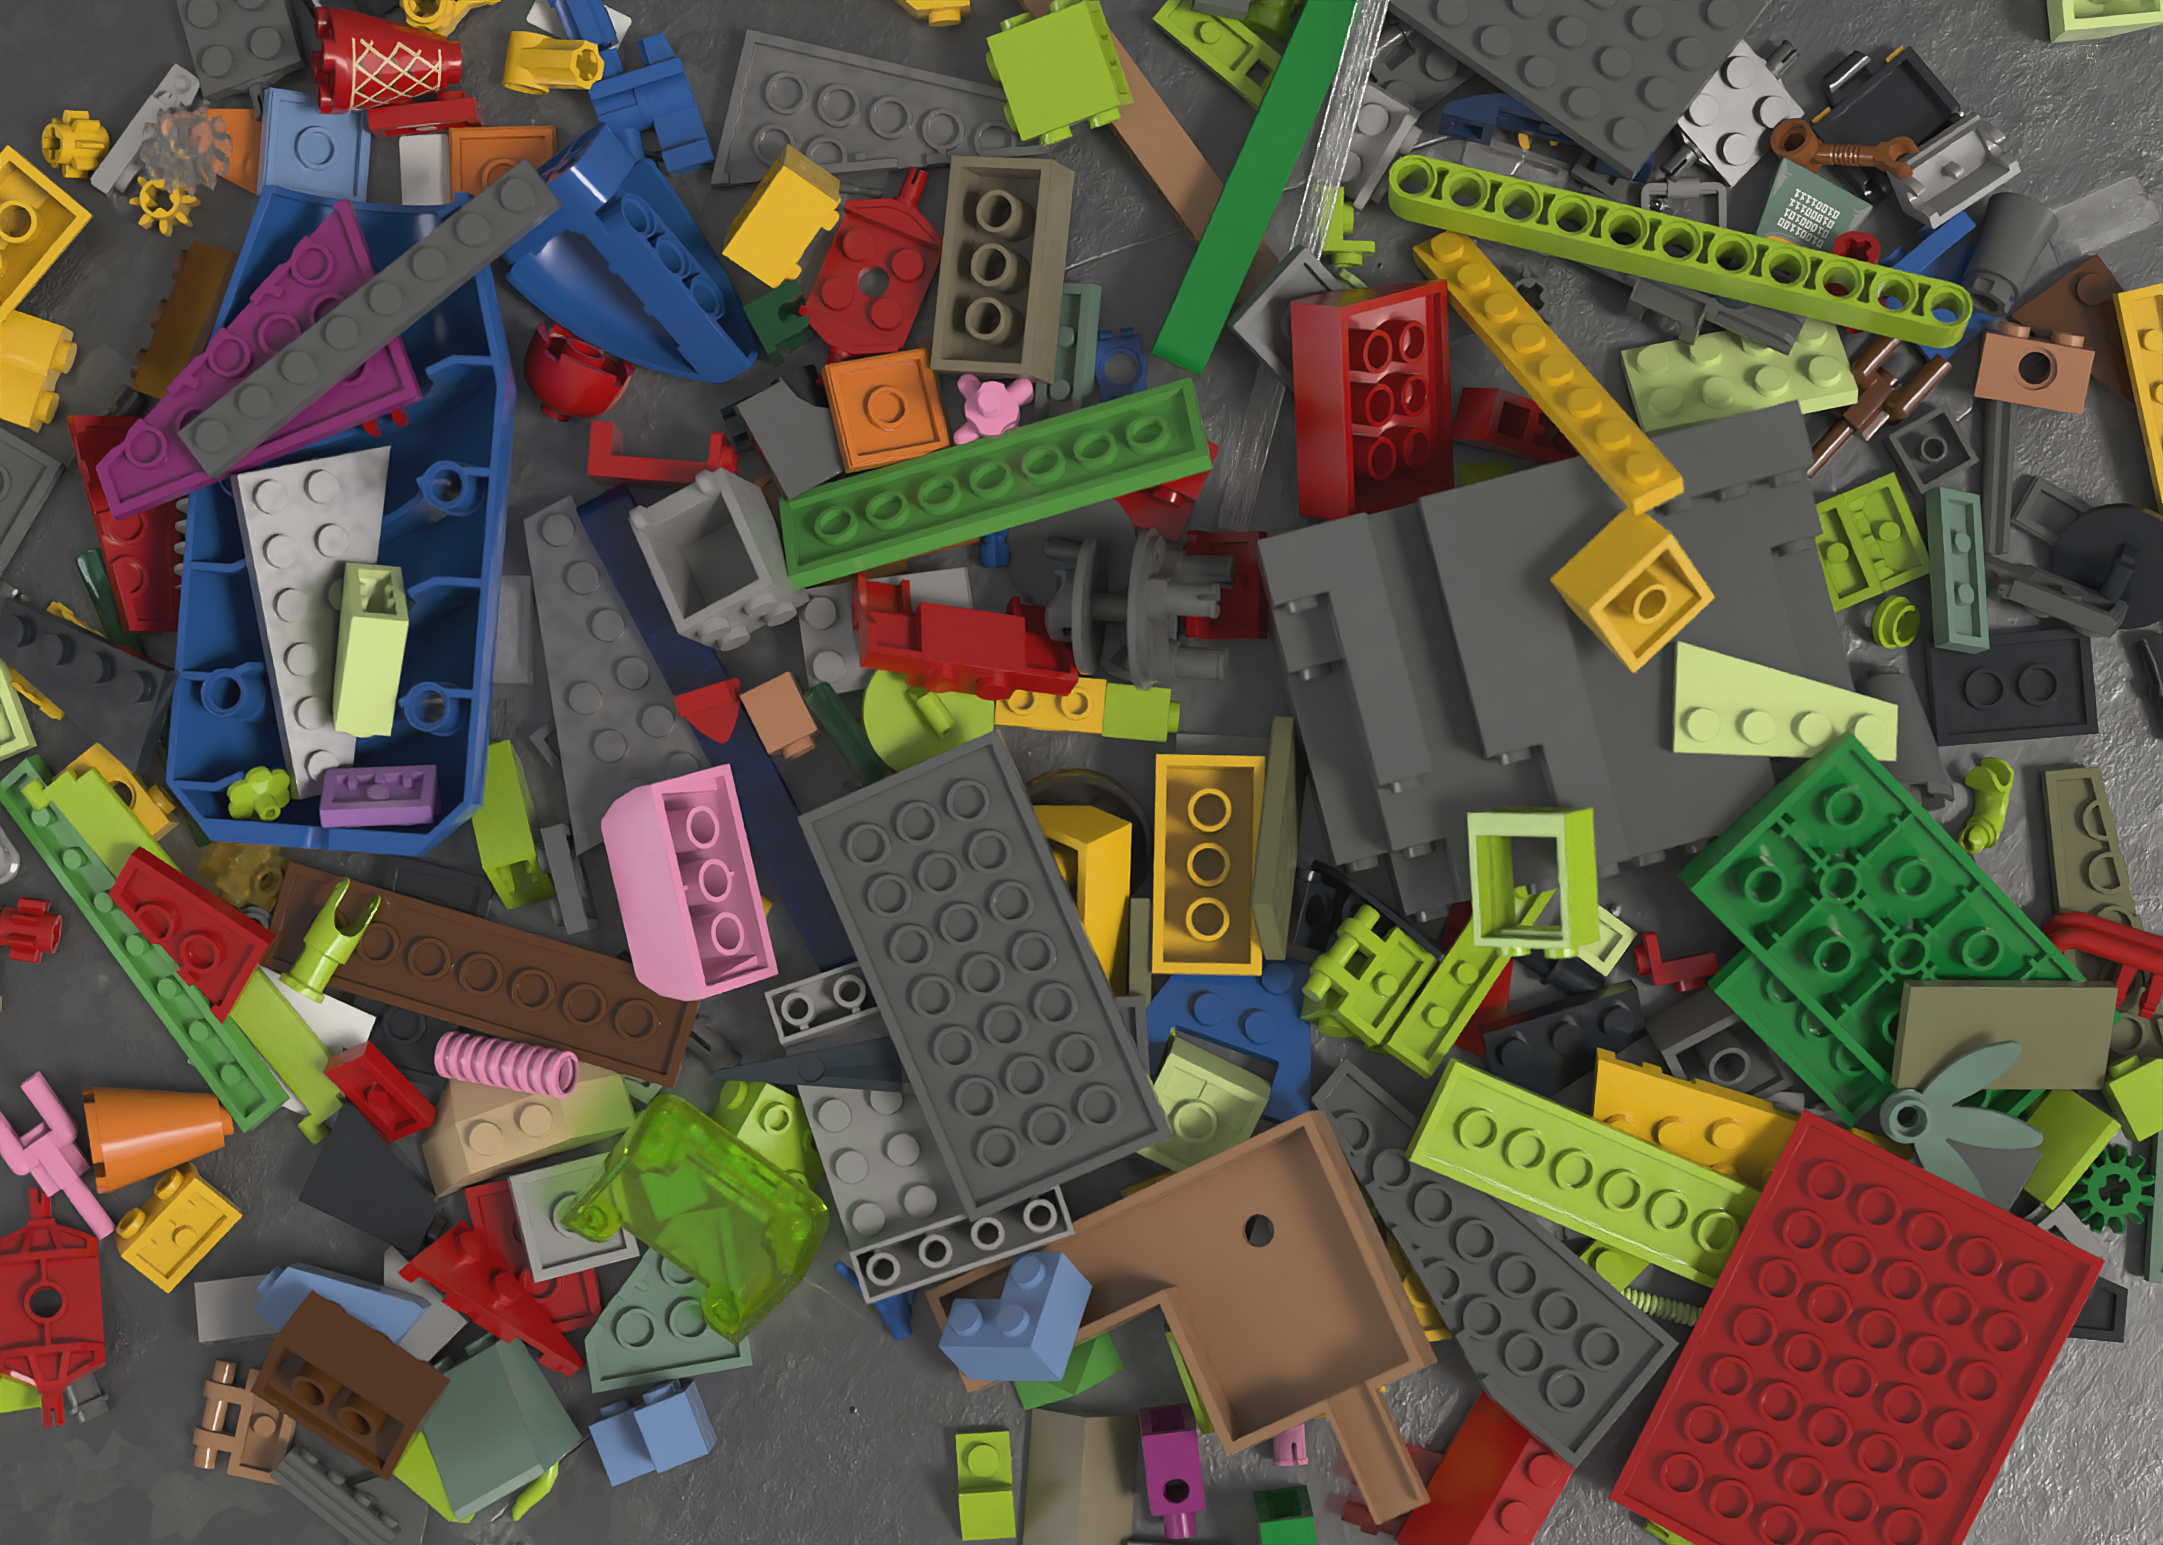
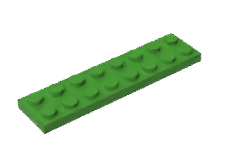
M1188 377L1004 431L1002 436L990 439L984 437L817 486L788 502H785L783 497H780L778 501L788 577L798 589H802L1213 469L1192 378Z

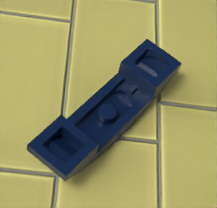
M1507 93L1476 95L1445 103L1438 134L1490 146L1494 128L1497 127L1585 149ZM1655 153L1650 156L1632 181L1647 184L1654 165ZM1597 158L1594 172L1629 180L1607 163Z

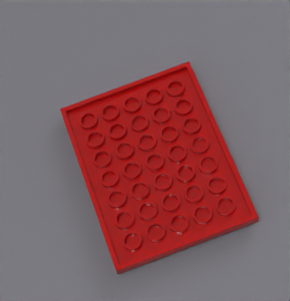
M1804 1109L1609 1499L1695 1545H1963L2106 1260Z

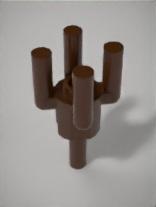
M1879 335L1850 366V372L1854 376L1858 388V403L1828 409L1837 421L1811 448L1815 464L1806 469L1808 478L1812 479L1852 435L1864 443H1868L1885 423L1889 425L1899 424L1952 369L1951 364L1941 355L1936 354L1903 387L1890 372L1880 366L1904 340Z

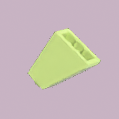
M346 562L332 699L334 726L337 732H347L356 737L391 735L409 622L401 567Z

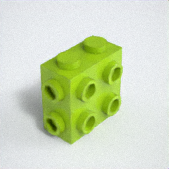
M1099 0L1054 1L1048 4L1051 11L1050 14L1032 20L1030 12L1009 18L999 23L1002 29L1001 33L986 38L990 51L986 53L989 70L997 82H1002L1008 100L1004 104L1007 122L1015 134H1020L1022 141L1040 139L1042 147L1058 143L1072 137L1070 127L1085 121L1089 122L1091 129L1112 123L1122 118L1119 112L1120 108L1134 103Z

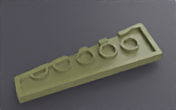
M2099 766L2041 772L2055 914L2070 910L2087 912L2144 931L2140 915L2136 913L2128 884L2130 878L2124 856L2119 851V838ZM2074 949L2066 950L2062 953L2088 981L2112 982L2118 962ZM2140 969L2136 971L2128 987L2125 1000L2116 1009L2122 1015V1018L2112 1027L2107 1066L2133 1053H2137L2139 1059L2143 1057H2163V1008L2161 1000L2156 1007L2152 1019L2138 1016V1004L2147 986L2150 976L2149 972ZM2106 1066L2105 1077L2108 1076V1075H2110V1073H2109V1071H2108V1069H2107V1066ZM2073 1089L2074 1092L2078 1093L2101 1091V1089Z

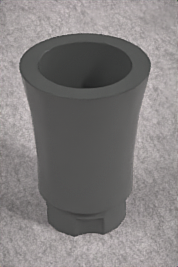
M2011 192L1996 193L1988 199L1983 225L1973 254L1963 274L1964 282L1961 286L1970 294L1974 312L1983 313L1993 318L2003 317L2009 312L2012 302L2019 297L2027 277L2040 254L2059 228V221L2055 214L2042 203L2025 195Z

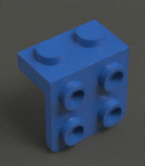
M1964 210L1935 229L1925 225L1917 232L1923 240L1908 254L1900 246L1878 265L1962 286L1964 282L1963 274L1975 248L1965 235L1976 225ZM1883 296L1887 309L1897 310L1903 307L1897 298ZM1936 309L1932 311L1933 316L1943 323L1957 321L1956 316L1949 310ZM1972 311L1961 340L1954 346L1944 349L1914 343V345L1928 361L1936 354L1941 355L1947 360L1998 317L1993 318L1989 315Z

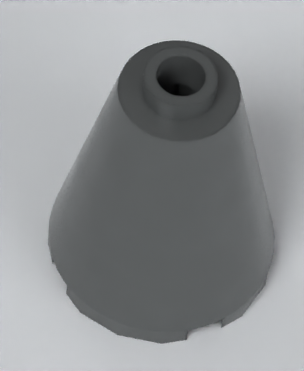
M1894 666L1878 667L1869 670L1867 678L1858 682L1856 693L1898 705L1896 761L1879 762L1927 812L1946 807L1945 799L1951 802L1955 799L1954 790L1911 676L1900 674L1899 668Z

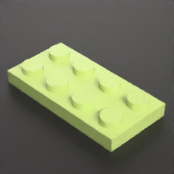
M1807 317L1789 356L1730 330L1699 335L1694 346L1678 339L1621 351V366L1641 431L1648 438L1797 399L1802 414L1858 403V388L1854 376L1850 372V365L1836 324Z

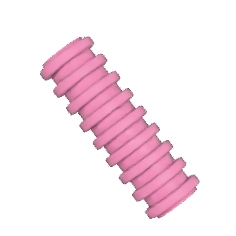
M455 1030L447 1031L441 1036L434 1054L435 1068L441 1077L454 1078L474 1084L481 1083L501 1089L509 1088L529 1094L537 1093L544 1097L552 1096L561 1100L568 1098L573 1093L579 1078L578 1059L570 1051H559L555 1048L546 1049L538 1045L531 1046L527 1043H517L511 1040L504 1041L499 1038H489L483 1035L476 1036L471 1033L462 1034Z

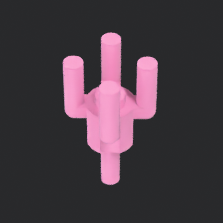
M973 374L962 375L957 385L962 399L966 401L964 407L967 422L954 433L953 440L955 445L984 437L990 439L1002 436L1004 431L1018 428L1020 419L1019 406H1029L1034 401L1035 394L1032 383L1028 379L1018 378L1005 388L1004 384L995 381L983 382L982 384Z
M38 1071L23 1081L20 1087L44 1121L19 1137L0 1111V1155L15 1174L26 1175L30 1173L47 1197L62 1189L98 1240H101L117 1227L80 1177L92 1167V1164L75 1142L79 1132L77 1122L41 1072Z

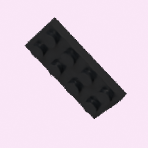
M392 854L389 856L382 885L384 889L488 919L495 891L488 877ZM356 995L353 1007L376 1017L367 1041H370L409 1081L445 1089L448 1078L441 1077L436 1071L434 1064L436 1046L441 1036L447 1031L455 1030L460 1032L462 1026Z

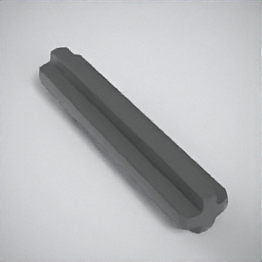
M1988 399L1985 404L1980 502L1984 555L2001 556L2008 553L2010 544L2017 404Z

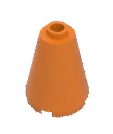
M101 1086L82 1089L98 1194L113 1192L225 1147L224 1136L234 1134L232 1116L223 1104H219L215 1093Z

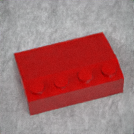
M1432 279L1333 291L1291 301L1295 433L1297 440L1300 515L1326 520H1337L1366 512V515H1371L1415 503L1421 497L1454 489L1447 280Z

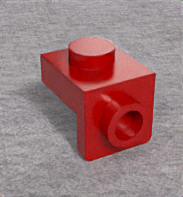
M1655 931L1640 932V944L1633 946V956L1638 976H1647L1648 983L1651 986L1674 983L1675 992L1707 986L1705 976L1719 972L1715 952L1707 951L1661 961Z

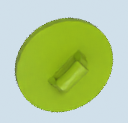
M876 669L864 690L861 704V721L865 737L878 759L896 773L993 731L994 701L980 699L977 695L951 691L947 693H932L923 687L905 685V673Z

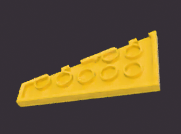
M1597 1047L1591 1117L1764 1190L1802 1111H1799L1798 1115H1793L1774 1109L1773 1102L1697 1078L1685 1081L1663 1074L1659 1066L1643 1061L1640 1066L1616 1059L1614 1052ZM1853 1127L1847 1129L1853 1134L1907 1161L1913 1154L1910 1145Z

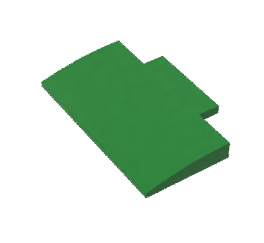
M1849 730L1809 759L1761 798L1677 874L1688 888L1746 945L1707 984L1850 1127L1859 1121L1889 1091L1894 1093L1902 1090L1896 1089L1891 1083L1904 980L2088 981ZM2116 1009L2113 1026L2122 1018V1015ZM1913 1089V1090H1917V1091H1919V1092H1922L1923 1089ZM1981 1089L1956 1103L1961 1106L1988 1108L2017 1117L2046 1089ZM1906 1107L1915 1116V1109L1913 1107Z

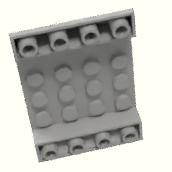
M859 961L764 992L780 1043L785 1048L787 1056L891 1036ZM797 1085L851 1249L849 1254L866 1305L1075 1235L1059 1185L970 1222L916 1094Z

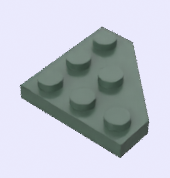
M728 1205L683 1211L670 1216L583 1337L592 1393L753 1365Z

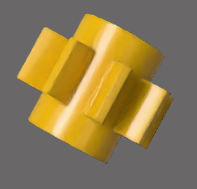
M64 110L63 118H53L52 123L45 127L41 146L46 161L51 163L52 168H62L63 177L87 178L88 170H97L108 155L110 142L108 133L100 125V121L89 120L88 111Z
M159 167L157 172L158 178L150 181L140 176L137 178L138 183L142 186L140 196L129 199V204L146 212L139 220V224L147 230L158 221L161 233L166 237H171L173 232L172 226L180 223L190 228L193 226L187 216L190 212V207L201 205V201L197 197L187 195L184 192L191 184V180L188 177L181 175L173 183L171 182L169 171L164 167ZM161 193L169 196L171 202L174 203L172 209L168 212L162 209L159 202L156 201Z

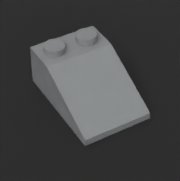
M967 567L866 580L899 585L902 579L910 580L913 614L920 602L973 609ZM852 582L805 589L810 601L799 606L797 609L810 698L835 699L864 694L866 685L876 669L860 667L859 631L852 630Z

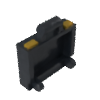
M1901 45L1883 61L1886 65L1884 67L1864 53L1854 50L1822 77L1823 85L1834 109L1831 111L1827 107L1810 124L1813 126L1811 128L1817 139H1821L1823 143L1878 145L1880 142H1889L1893 138L1904 136L1913 140L1918 148L1966 115L1962 111L1960 104L1913 48L1908 46L1904 49ZM1864 70L1870 79L1849 97H1846L1841 89ZM1903 153L1898 156L1896 162L1909 153ZM1834 165L1862 200L1874 206L1873 208L1894 192L1886 171H1882L1877 167Z

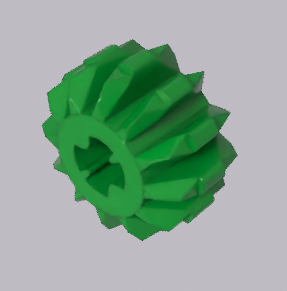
M2115 1144L2110 1153L2104 1147L2078 1179L2076 1189L2070 1190L2062 1199L2066 1203L2080 1202L2073 1213L2081 1222L2090 1217L2089 1225L2090 1230L2093 1232L2102 1233L2108 1223L2113 1233H2124V1216L2135 1224H2141L2144 1218L2136 1206L2138 1203L2146 1206H2153L2155 1203L2154 1197L2141 1193L2142 1187L2151 1186L2155 1183L2154 1175H2137L2146 1160L2143 1156L2137 1154L2127 1159L2128 1153L2125 1145ZM2107 1179L2118 1182V1189L2110 1192V1198L2099 1195V1188L2106 1186Z

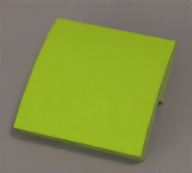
M1896 472L1816 504L1823 534L1815 537V542L1834 613L1930 573L1929 549Z

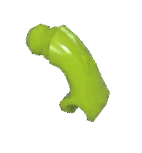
M1986 757L1981 761V766L1977 765L1966 774L1965 784L1973 788L1975 794L1973 815L1967 821L1966 828L1960 831L1958 835V844L1966 853L1977 854L1982 849L1992 848L1997 843L2003 829L2014 771L2008 762L2000 758Z

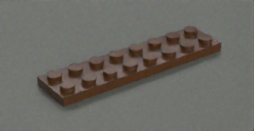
M289 861L269 931L277 936L259 966L279 972H289L306 945L303 940L304 936L344 876ZM349 878V886L335 910V927L347 928L356 922L368 902L376 894L380 895L381 901L346 964H339L326 986L514 1042L527 1043L531 1046L538 1045L546 1049L555 1048L559 1051H570L575 1054L578 1061L672 1089L676 1087L702 999L683 1001L657 994L638 981L633 962Z

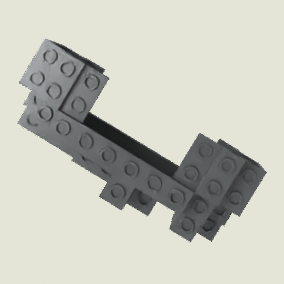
M1798 399L1648 438L1680 473L1683 479L1684 492L1645 511V513L1673 535L1715 598L1634 674L1624 666L1573 612L1550 580L1627 507L1583 456L1421 497L1416 503L1371 515H1366V512L1257 540L1253 550L1270 611L1267 616V627L1291 717H1294L1305 771L1330 866L1343 864L1345 874L1380 866L1377 855L1382 854L1397 912L1400 915L1411 914L1413 923L1425 922L1449 915L1448 904L1472 900L1468 812L1496 806L1593 807L1596 877L1600 879L1619 874L1617 863L1630 860L1631 858L1634 868L1666 860L1664 849L1685 844L1687 854L1704 850L1717 838V835L1723 833L1761 798L1811 759L1671 753L1675 642L1677 641L1856 693L1815 542V537L1823 534L1806 470L1813 466L1815 461ZM1511 836L1514 888L1525 886L1528 895L1559 888L1557 878L1559 877L1557 837Z

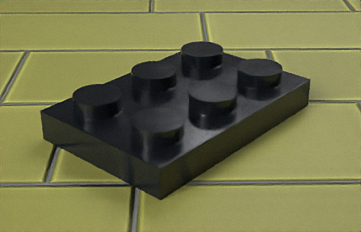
M2073 628L1989 635L1990 649L1977 654L1934 647V639L1925 641L1932 728L1937 747L2099 734L2091 639L2089 636L2080 634Z

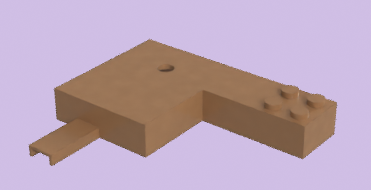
M1324 1110L1307 1111L1073 1222L1075 1235L1025 1251L1063 1252L1092 1285L1072 1348L1161 1307L1227 1456L1244 1451L1326 1413L1376 1525L1430 1501L1380 1388L1438 1361ZM1256 1214L1266 1216L1274 1226L1272 1240L1263 1247L1251 1244L1245 1235L1247 1221ZM1015 1255L973 1269L925 1292L942 1334L954 1299L1001 1298ZM957 1367L968 1393L986 1389L1004 1381L969 1380Z

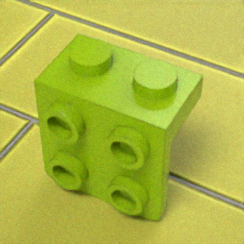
M728 1080L721 1090L720 1102L710 1120L701 1127L694 1139L692 1155L700 1168L713 1178L789 1215H797L803 1210L824 1172L802 1099L778 1088L773 1083Z

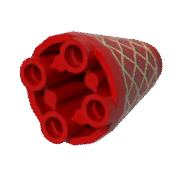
M316 6L315 34L317 39L322 40L321 51L312 52L313 83H318L317 105L319 115H343L445 90L448 84H460L462 53L459 41H447L445 35L342 7Z

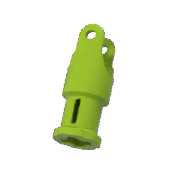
M344 877L337 884L303 938L306 945L289 972H282L279 977L282 983L319 1004L325 998L322 991L339 964H346L381 901L380 895L376 894L368 902L356 922L347 928L335 927V910L349 886L350 879L348 877Z

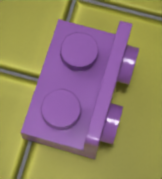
M418 765L326 769L319 809L322 828H357L361 826L397 824L411 826L421 823H433L434 815L440 814L442 809L437 766Z

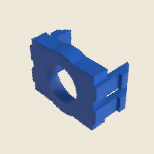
M1133 327L1120 328V336L1114 337L1112 330L1099 331L1094 375L1098 383L1101 403L1147 390V362L1142 350L1141 334H1134ZM1115 354H1126L1136 364V374L1126 384H1115L1105 374V364Z

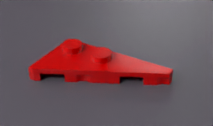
M464 1220L460 1221L398 1271L399 1275L409 1283H413L418 1277H421L442 1290V1303L455 1311L467 1314L474 1323L505 1342L510 1343L518 1337L541 1351L538 1354L537 1361L552 1371L560 1372L569 1378L586 1364L585 1360L524 1291L520 1282L506 1270L488 1249L484 1240Z

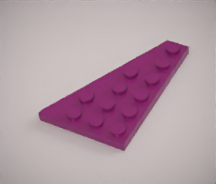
M347 198L333 205L336 209L309 238L305 236L294 248L291 258L284 264L279 265L249 297L252 301L226 329L222 327L211 339L208 349L203 354L196 356L167 387L168 393L144 420L139 418L128 430L123 443L113 447L95 466L113 518L119 521L226 479L230 475L241 473L424 399L402 338L398 335L217 479L207 474L178 434L186 425L378 275L353 204Z

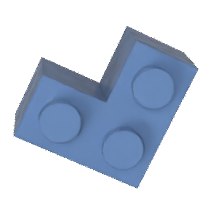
M1022 1252L1016 1254L1000 1299H954L939 1348L969 1380L1062 1381L1092 1285L1063 1252Z
M678 1378L666 1380L648 1388V1392L642 1395L643 1401L631 1405L628 1397H624L597 1409L600 1418L595 1419L588 1427L612 1487L653 1470H656L657 1473L663 1472L710 1452L717 1438L694 1380L683 1385L680 1384Z

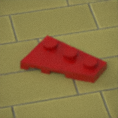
M141 846L130 854L108 894L151 944H160L179 965L180 968L176 972L189 987L195 984L213 1004L209 1010L221 1024L233 1012L277 936Z

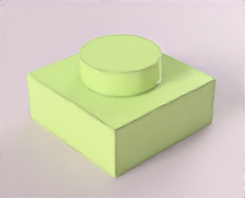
M1598 905L1600 941L1578 947L1579 955L1576 957L1602 976L1607 977L1638 933Z

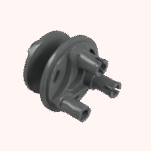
M1145 527L1141 530L1136 542L1128 595L1107 594L1106 561L1103 546L1098 539H1085L1079 551L1076 569H1056L1054 571L1057 594L1045 609L1046 631L1053 642L1072 643L1075 664L1080 674L1093 675L1096 672L1103 650L1106 621L1127 622L1129 667L1134 687L1138 691H1148L1153 683L1158 681L1176 682L1177 679L1226 681L1229 672L1228 648L1181 646L1180 641L1177 640L1178 615L1218 618L1220 607L1216 605V601H1220V588L1233 590L1235 586L1236 563L1234 555L1187 554L1186 549L1168 548L1165 538L1159 536L1156 528Z

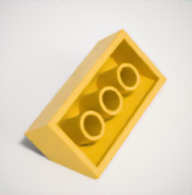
M9 145L0 153V326L93 217L90 212L63 188Z
M1033 806L1115 996H1125L1127 991L1132 823L1093 806Z

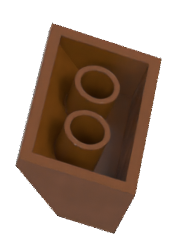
M193 240L189 251L183 249L179 253L172 270L171 277L176 282L168 300L163 298L158 303L151 320V328L155 329V333L148 349L141 348L132 364L130 377L135 380L131 389L160 402L168 393L167 387L196 356L206 351L239 258L238 254Z
M311 1290L277 1334L250 1392L389 1481L436 1409L451 1380L440 1374L429 1362L417 1359L394 1344L383 1332L371 1329L348 1314L337 1302L327 1300Z

